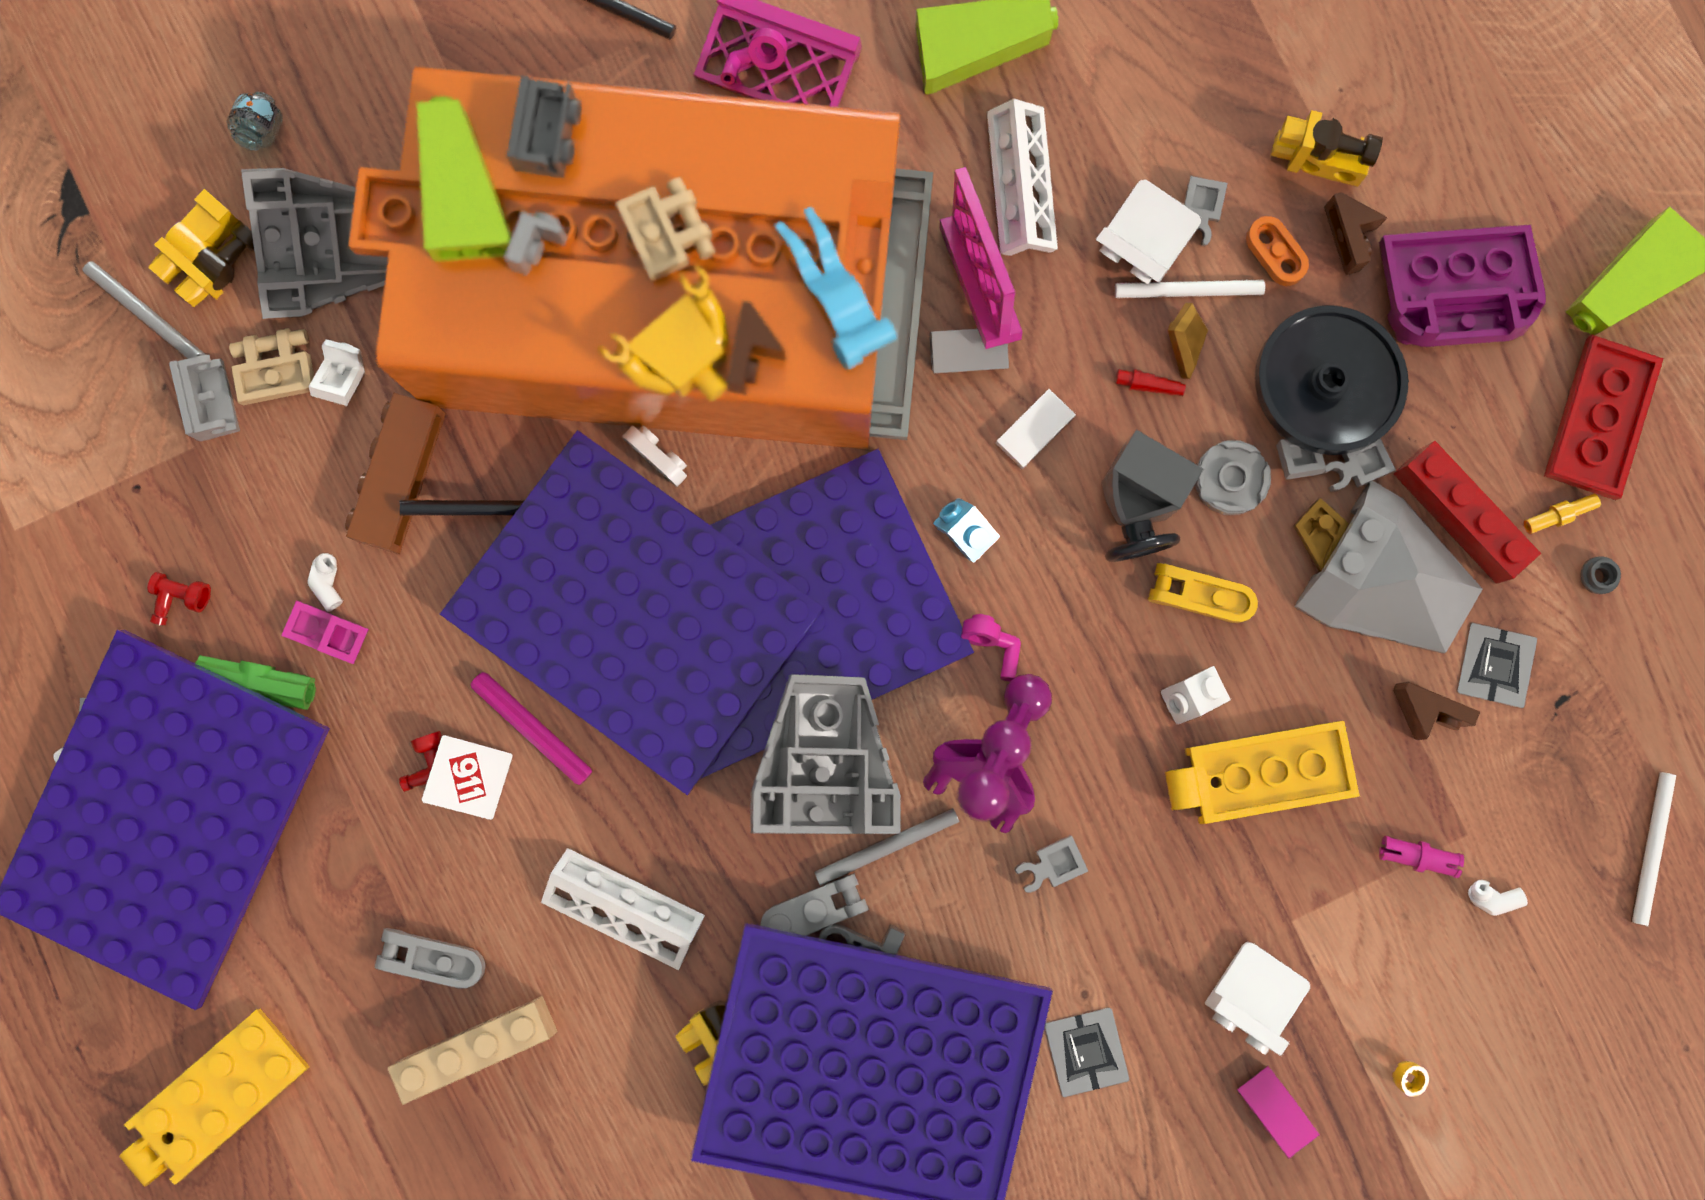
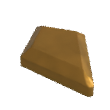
M1185 303L1174 321L1169 324L1167 331L1181 378L1191 379L1208 328L1193 303Z
M1321 498L1294 525L1296 532L1319 572L1323 570L1349 524Z

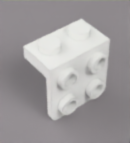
M1141 180L1137 183L1109 226L1103 228L1096 240L1103 244L1099 250L1101 253L1116 263L1122 257L1134 265L1130 272L1145 283L1149 284L1152 278L1160 282L1201 224V218L1198 214L1148 180Z
M1246 942L1241 946L1204 1004L1216 1011L1212 1019L1231 1032L1237 1026L1249 1035L1245 1041L1264 1055L1271 1049L1281 1056L1289 1042L1280 1035L1308 993L1310 984L1308 980L1257 945Z

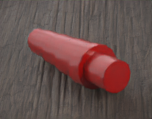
M1118 369L1115 377V384L1129 386V390L1183 396L1186 389V384L1155 376V374L1142 372V370L1133 369L1132 372Z

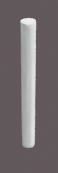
M1265 281L1115 283L1114 293L1115 298L1264 295Z
M1664 772L1659 774L1632 923L1649 925L1676 781V775Z

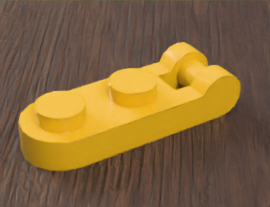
M1157 563L1154 575L1157 576L1155 588L1150 589L1148 601L1231 623L1249 620L1258 608L1256 594L1251 588L1243 584L1168 564ZM1172 580L1182 582L1180 595L1169 592Z

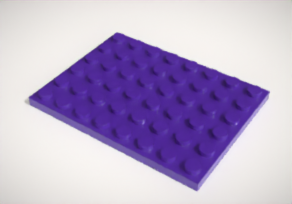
M577 430L441 611L440 615L680 791L689 795L821 614L824 607Z
M879 448L710 525L818 602L824 609L701 779L765 750L789 675L862 677L866 680L871 700H874L974 653L969 640L961 638L963 627Z
M117 630L0 885V915L194 1010L199 1009L205 1002L330 728L129 631Z
M745 923L691 1153V1161L885 1200H1005L1053 991L1050 987Z

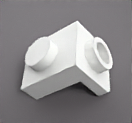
M326 339L322 344L324 360L309 385L310 394L313 397L347 406L365 373L361 351L350 344Z
M1214 666L1161 690V695L1167 708L1178 725L1200 717L1231 700Z

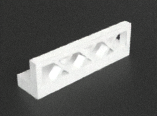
M1012 99L987 111L1000 254L1011 256L1029 248L1050 253L1058 250L1044 107ZM1025 115L1032 117L1033 132H1031L1026 124ZM1029 150L1036 159V168L1029 159ZM1032 186L1039 193V204L1033 196ZM1036 221L1042 228L1043 239L1037 238Z
M568 848L551 872L541 903L677 970L680 969L705 915ZM556 887L569 893L573 900H567L554 894ZM596 906L604 910L608 917H601L595 914L591 907ZM626 924L639 927L642 934L630 931ZM660 941H667L679 947L678 953L664 948Z

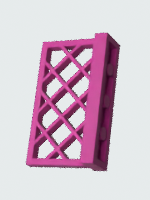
M717 0L718 7L693 74L696 79L751 99L791 103L803 101V104H808L807 98L826 89L831 100L830 106L839 107L855 61L858 60L862 49L860 37L759 0ZM727 18L739 23L743 35L723 43L719 34L723 19ZM744 25L754 29L747 32ZM763 28H771L780 32L789 41L787 42V50L797 45L806 47L812 60L792 69L785 55L784 62L789 71L770 80L764 69L759 68L765 82L753 88L743 86L738 76L739 73L755 66L753 62L740 65L736 76L737 83L734 82L732 85L723 84L720 80L721 74L716 76L705 72L710 58L723 52L727 59L729 55L727 50L745 41L750 45V39L754 33ZM716 39H718L720 46L713 49ZM813 50L822 53V55L815 57ZM832 57L844 61L845 64L841 75L826 81L819 63ZM815 66L822 84L803 92L795 75ZM792 77L799 95L787 101L778 99L772 86ZM837 84L833 95L829 87ZM768 88L771 93V96L762 93L761 91Z
M966 167L956 169L952 216L940 219L939 228L984 347L989 349L1022 340L1023 331L1013 308L1015 290Z

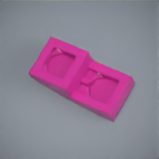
M296 600L281 636L354 664L369 629Z
M1269 1066L1237 1089V1092L1255 1113L1265 1130L1288 1159L1320 1135Z

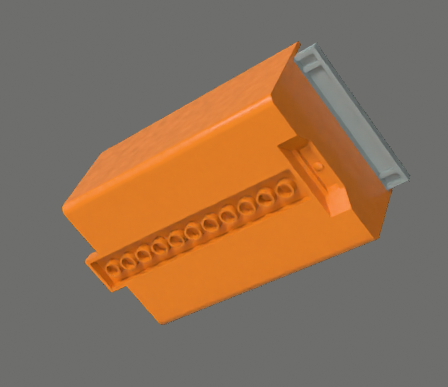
M417 66L414 68L400 171L359 167L348 246L355 254L388 257L376 350L377 364L413 397L446 409L630 427L633 425L640 428L644 425L646 428L865 450L869 448V437L907 440L933 172L896 169L900 113L529 77L530 79L561 84L564 86L563 93H565L566 83H571L576 98L581 100L579 125H573L571 139L575 142L574 159L571 165L566 164L564 178L515 171L507 157L521 76ZM437 96H447L454 100L459 99L470 119L512 236L522 212L535 216L536 212H543L560 221L559 225L563 227L567 236L565 245L541 238V241L544 242L541 259L536 266L531 265L528 276L512 271L505 257L435 262L424 249L417 102H429L431 98ZM680 177L686 189L691 190L697 200L695 208L702 223H707L713 235L710 240L716 252L709 258L701 259L695 247L686 248L684 252L689 261L688 266L651 281L616 202L652 186L655 187L660 200L671 196L667 183L674 178ZM809 207H812L826 226L841 264L861 286L877 321L887 317L897 334V340L864 356L862 363L849 370L842 366L833 349L832 340L837 338L838 335L824 306L806 286L790 247L775 228V225L782 221L804 243L821 274L825 273L815 234L803 211ZM673 214L668 217L676 234L687 229L680 214ZM695 266H698L707 274L708 285L706 288L712 290L725 314L729 341L724 349L726 361L716 369L721 377L727 382L742 301L751 302L785 350L786 360L754 355L753 358L759 359V371L756 384H748L747 394L731 393L729 388H727L721 396L710 402L697 386L684 397L679 396L676 392L664 395L640 388L618 368V361H611L602 357L598 349L601 346L610 355L614 354L618 349V344L609 334L621 336L628 344L687 293L693 300L695 294L688 292L681 285L679 278L682 273L688 285L697 284L700 275Z

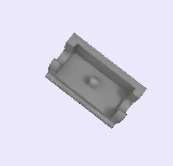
M978 328L929 333L933 374L1009 368L1008 343L985 349Z
M200 355L169 362L186 435L201 442L240 431L222 359L210 360V355Z

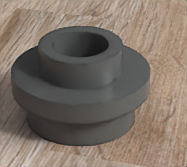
M1599 556L1585 562L1581 569L1580 577L1582 584L1588 591L1594 594H1606L1612 592L1618 586L1621 579V570L1610 558ZM1597 569L1603 573L1602 582H1598L1595 578V571Z

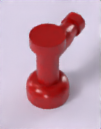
M155 572L150 577L147 586L148 592L157 596L154 614H152L150 622L157 625H166L168 619L166 616L171 608L173 597L184 600V605L187 609L197 613L202 612L211 596L210 585L196 581L188 586L167 579V576L163 573Z
M440 731L410 741L416 753H423L428 768L419 770L410 776L400 777L399 783L404 792L427 784L442 737Z

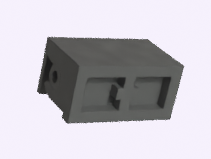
M521 76L507 157L515 171L564 178L566 164H572L575 153V142L571 139L573 125H579L582 111L581 100L576 98L571 83H566L565 93H563L564 86L561 84Z

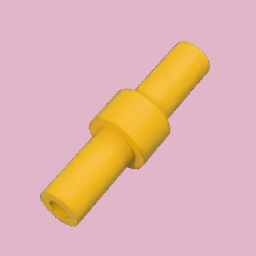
M1593 493L1570 503L1562 501L1550 506L1549 511L1524 520V528L1528 534H1532L1553 525L1561 527L1574 522L1576 516L1599 508L1601 506L1600 498L1597 494Z

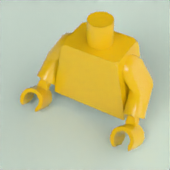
M695 266L700 275L697 284L688 285L682 273L679 278L681 285L688 292L695 294L693 300L687 293L628 344L621 336L609 334L618 344V349L614 354L610 355L601 346H599L598 350L602 357L611 361H618V368L640 388L664 395L676 392L679 396L684 397L697 386L711 402L721 396L728 388L727 382L716 369L726 361L724 349L729 340L725 314L712 290L706 288L708 276L700 267Z

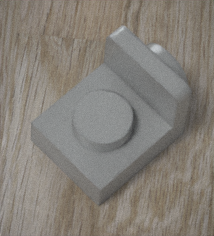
M524 212L521 213L505 255V260L512 271L528 276L531 265L536 266L541 259L544 242L541 241V238L565 245L567 236L563 227L559 225L560 221L543 212H536L535 216Z

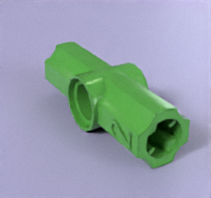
M199 655L198 660L195 662V664L284 706L308 710L311 702L314 700L316 692L315 678L306 675L275 670L276 667L241 660L240 663L201 655Z

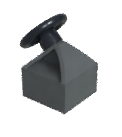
M1138 430L1125 442L1101 482L1106 503L1118 525L1122 526V533L1127 542L1106 552L1105 558L1109 562L1134 559L1176 546L1180 542L1178 534L1167 533L1155 536L1152 523L1165 521L1181 509L1204 470Z

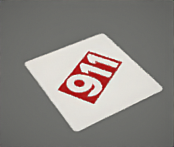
M443 735L425 787L422 802L490 820L493 819L513 757L512 754Z

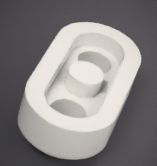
M632 425L622 436L635 451L674 486L678 487L687 477L683 471L687 465L671 450L664 454L656 446L659 439L644 425L639 430Z

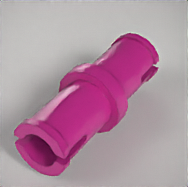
M1384 836L1381 844L1385 845V848L1380 847L1379 849L1380 860L1409 865L1413 867L1414 871L1421 873L1429 870L1450 875L1454 878H1459L1462 874V870L1457 869V866L1464 867L1463 854L1431 848L1429 843L1422 841L1414 844L1390 838V836Z

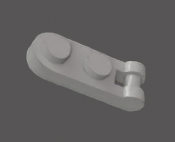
M855 873L772 906L763 915L760 926L806 936L847 918L859 915L869 910L865 898L861 899L856 888V885L859 883ZM842 892L846 905L836 909L831 895Z
M384 928L381 941L384 942L382 954L377 955L374 966L378 970L455 988L471 987L478 983L485 973L484 958L475 949L391 928ZM400 946L408 948L405 961L397 958Z

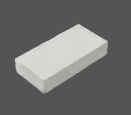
M1048 389L996 441V445L1023 469L1076 414Z

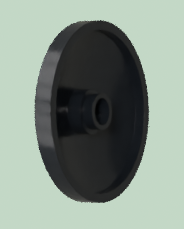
M1326 305L1311 307L1295 313L1283 321L1268 337L1257 359L1255 387L1265 416L1284 438L1311 452L1326 455H1342L1370 446L1395 425L1407 400L1408 371L1398 344L1390 333L1377 321L1351 308Z

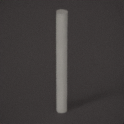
M90 261L83 267V273L187 359L205 355L203 351L95 262Z
M954 808L902 831L901 834H895L814 872L819 885H824L960 821Z

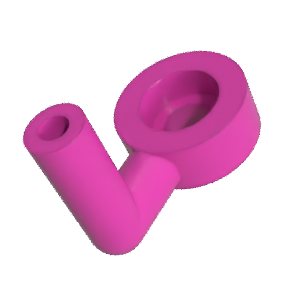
M771 28L758 30L754 33L749 47L733 51L728 55L720 76L721 82L725 85H732L735 82L740 65L750 62L765 70L778 68L783 63L787 52L786 39L780 32ZM764 43H769L773 45L774 48H768L767 46H765Z
M975 614L972 618L966 619L963 622L961 638L969 640L970 644L1004 648L1000 679L1008 682L1012 681L1017 673L1021 647L1020 639L1001 632V626L995 623V619L991 616Z

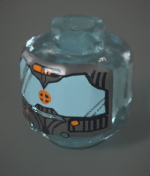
M254 92V94L244 93L237 97L227 117L226 124L231 133V138L238 145L256 151L260 148L270 147L273 144L283 123V114L275 105V100L263 92Z

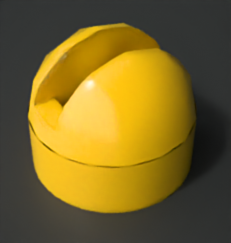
M1400 1062L1395 1072L1392 1073L1393 1082L1397 1088L1409 1096L1420 1095L1428 1086L1429 1076L1427 1071L1414 1062ZM1409 1073L1414 1076L1411 1083L1406 1080Z

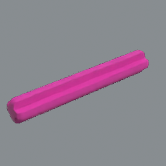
M481 672L473 679L470 684L471 688L577 785L587 780L592 773L591 768L489 674Z

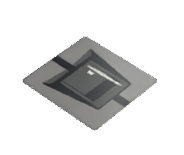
M1472 623L1470 625L1458 693L1523 708L1525 706L1537 638Z
M1111 1008L1045 1024L1063 1097L1129 1081Z

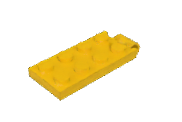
M1344 721L1184 748L1185 755L1191 758L1192 767L1165 772L1172 810L1200 806L1202 816H1197L1199 824L1360 797ZM1213 777H1216L1219 781L1218 786L1215 788L1211 786V779Z
M257 1009L124 1124L128 1130L135 1127L142 1137L123 1151L119 1157L144 1187L153 1182L168 1168L174 1174L170 1180L175 1185L301 1076L310 1066L261 1009ZM168 1132L173 1134V1142L167 1140Z

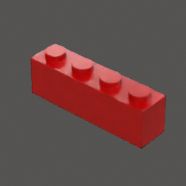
M1436 441L1419 449L1393 473L1496 584L1514 579L1541 554Z

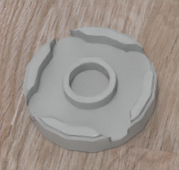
M1226 440L1211 447L1199 459L1197 464L1204 469L1195 483L1200 500L1211 510L1223 515H1241L1253 510L1266 498L1271 485V469L1267 461L1265 462L1263 456L1260 455L1261 452L1253 445L1234 440Z

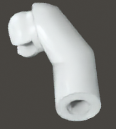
M322 553L314 559L307 583L325 610L329 612L340 606L343 600L333 588L337 572L336 558L329 553Z
M1485 880L1474 882L1468 891L1471 902L1492 916L1513 911L1528 904L1526 895L1521 888L1499 893L1490 887V883Z

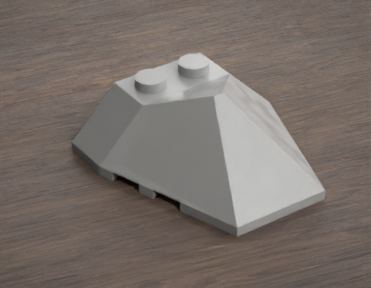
M285 168L241 169L246 208L249 210L258 272L257 284L263 319L301 317L312 313L315 308L331 302L335 304L346 300V297L366 289L369 292L385 286L388 257L355 254L348 247L356 187Z
M1371 481L1366 484L1350 511L1354 514V517L1323 570L1311 577L1294 607L1326 627L1361 633V635L1379 637L1396 641V643L1444 654L1447 652L1483 589L1403 498L1380 484Z
M789 675L751 791L750 833L901 834L900 792L897 783L893 782L887 763L890 759L887 749L883 748L876 726L879 723L865 678Z

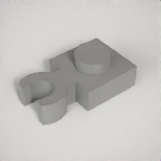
M1191 176L1187 186L1184 205L1200 216L1201 224L1197 230L1203 234L1201 246L1206 247L1212 236L1208 220L1215 222L1220 220L1228 183Z
M1286 438L1280 440L1276 445L1286 480L1319 475L1325 471L1326 466L1322 454L1305 450L1291 443Z
M1380 438L1364 449L1342 454L1345 463L1340 461L1330 462L1326 465V469L1322 474L1329 471H1335L1339 474V482L1329 487L1330 492H1336L1346 487L1351 478H1353L1356 486L1360 487L1396 469Z
M1071 835L1037 850L1036 854L1040 862L1036 864L1023 862L1014 868L1017 874L1025 870H1031L1034 874L1033 881L1023 887L1025 892L1036 891L1046 878L1049 879L1052 887H1056L1088 872Z

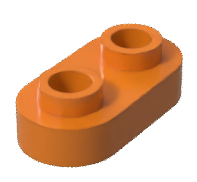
M1272 216L1258 218L1247 231L1246 242L1249 249L1274 282L1282 286L1295 285L1308 271L1309 260L1307 255L1279 219ZM1259 235H1267L1270 243L1265 244L1261 242ZM1281 264H1289L1292 268V273H1285L1281 268Z

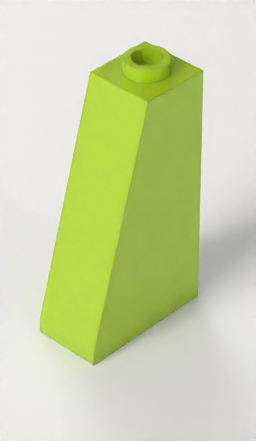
M985 0L917 9L915 28L924 94H932L1048 45L1053 30L1058 29L1056 6L1051 7L1050 0Z
M447 96L433 97L429 102H417L424 249L435 262L505 257L513 236L465 109L459 99L454 100Z
M1668 207L1647 223L1565 312L1572 318L1574 325L1578 329L1590 335H1597L1704 273L1705 237L1676 211Z

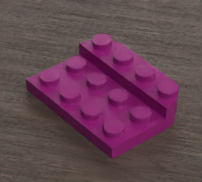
M1531 225L1383 235L1379 242L1391 305L1387 318L1395 332L1396 339L1402 344L1434 347L1514 340L1523 336L1539 317L1541 309L1546 303V293Z

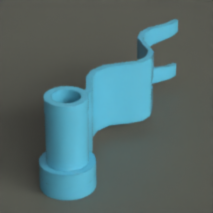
M809 207L803 211L815 234L825 273L821 274L804 243L782 221L776 224L775 228L790 247L806 286L824 306L838 335L837 338L832 340L833 349L842 366L849 370L862 363L864 356L897 340V334L887 317L877 321L861 286L841 264L826 226L812 207Z

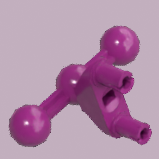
M1032 674L1018 675L1006 686L1004 703L1008 714L1005 720L996 721L988 727L982 739L952 740L939 745L933 752L934 764L923 779V785L928 791L934 782L938 783L933 791L937 795L945 792L952 778L959 781L957 800L961 809L972 819L980 821L989 820L995 829L1002 820L1005 821L1000 828L1002 833L1010 832L1019 816L1029 813L1035 803L1033 786L1022 766L1031 752V739L1026 729L1030 721L1039 720L1050 710L1052 693L1049 685L1040 676Z

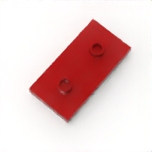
M1595 335L1587 337L1544 476L1613 500L1621 499L1664 358Z

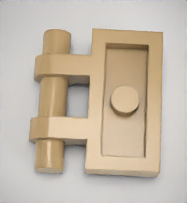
M680 177L674 178L667 183L671 196L660 200L655 187L652 186L616 202L651 281L688 266L689 261L684 252L686 248L695 247L701 259L709 258L716 252L710 240L713 236L707 223H702L695 208L697 200L693 192L686 189ZM673 214H680L687 229L676 234L668 217Z
M289 328L277 330L276 335L258 338L257 335L244 337L241 342L230 343L229 347L232 357L245 356L246 359L244 364L231 366L238 403L248 405L310 392L309 385L314 378L311 356L306 351L299 353L294 351L295 346L309 343L305 329L291 331ZM279 350V357L262 360L263 352Z

